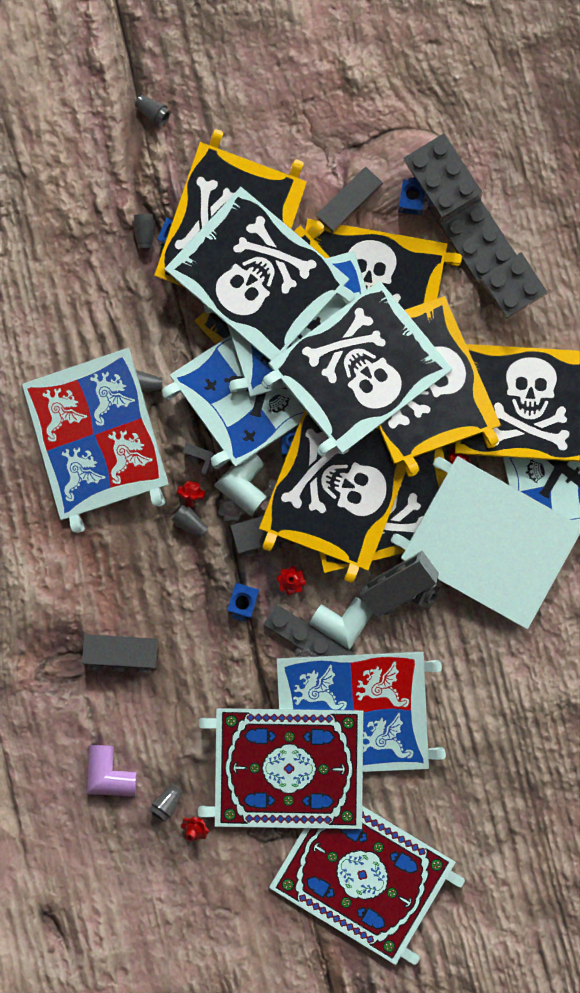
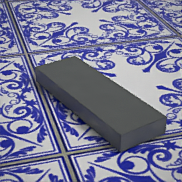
M367 167L363 168L316 214V218L334 233L383 185V182Z

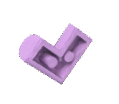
M89 745L87 794L136 797L137 772L113 771L114 746Z

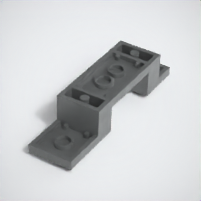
M444 133L404 157L403 161L429 199V210L456 252L462 255V261L491 305L496 303L507 319L548 293L523 253L521 252L517 255L481 201L482 190Z

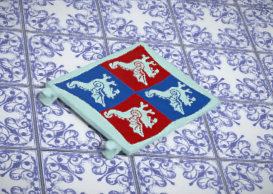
M129 348L22 384L60 520L69 518L73 532L80 533L85 530L80 514L149 491L154 506L159 507L165 504L160 488L169 485Z
M424 652L277 658L279 709L363 711V772L429 769L428 759L441 760L446 757L443 747L428 749L424 672H440L442 665L439 660L424 661Z

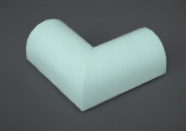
M255 454L237 467L232 465L214 485L250 516L267 499L263 492L250 483L262 470V460Z
M354 597L342 617L321 604L310 620L309 625L350 650L373 613L363 600Z

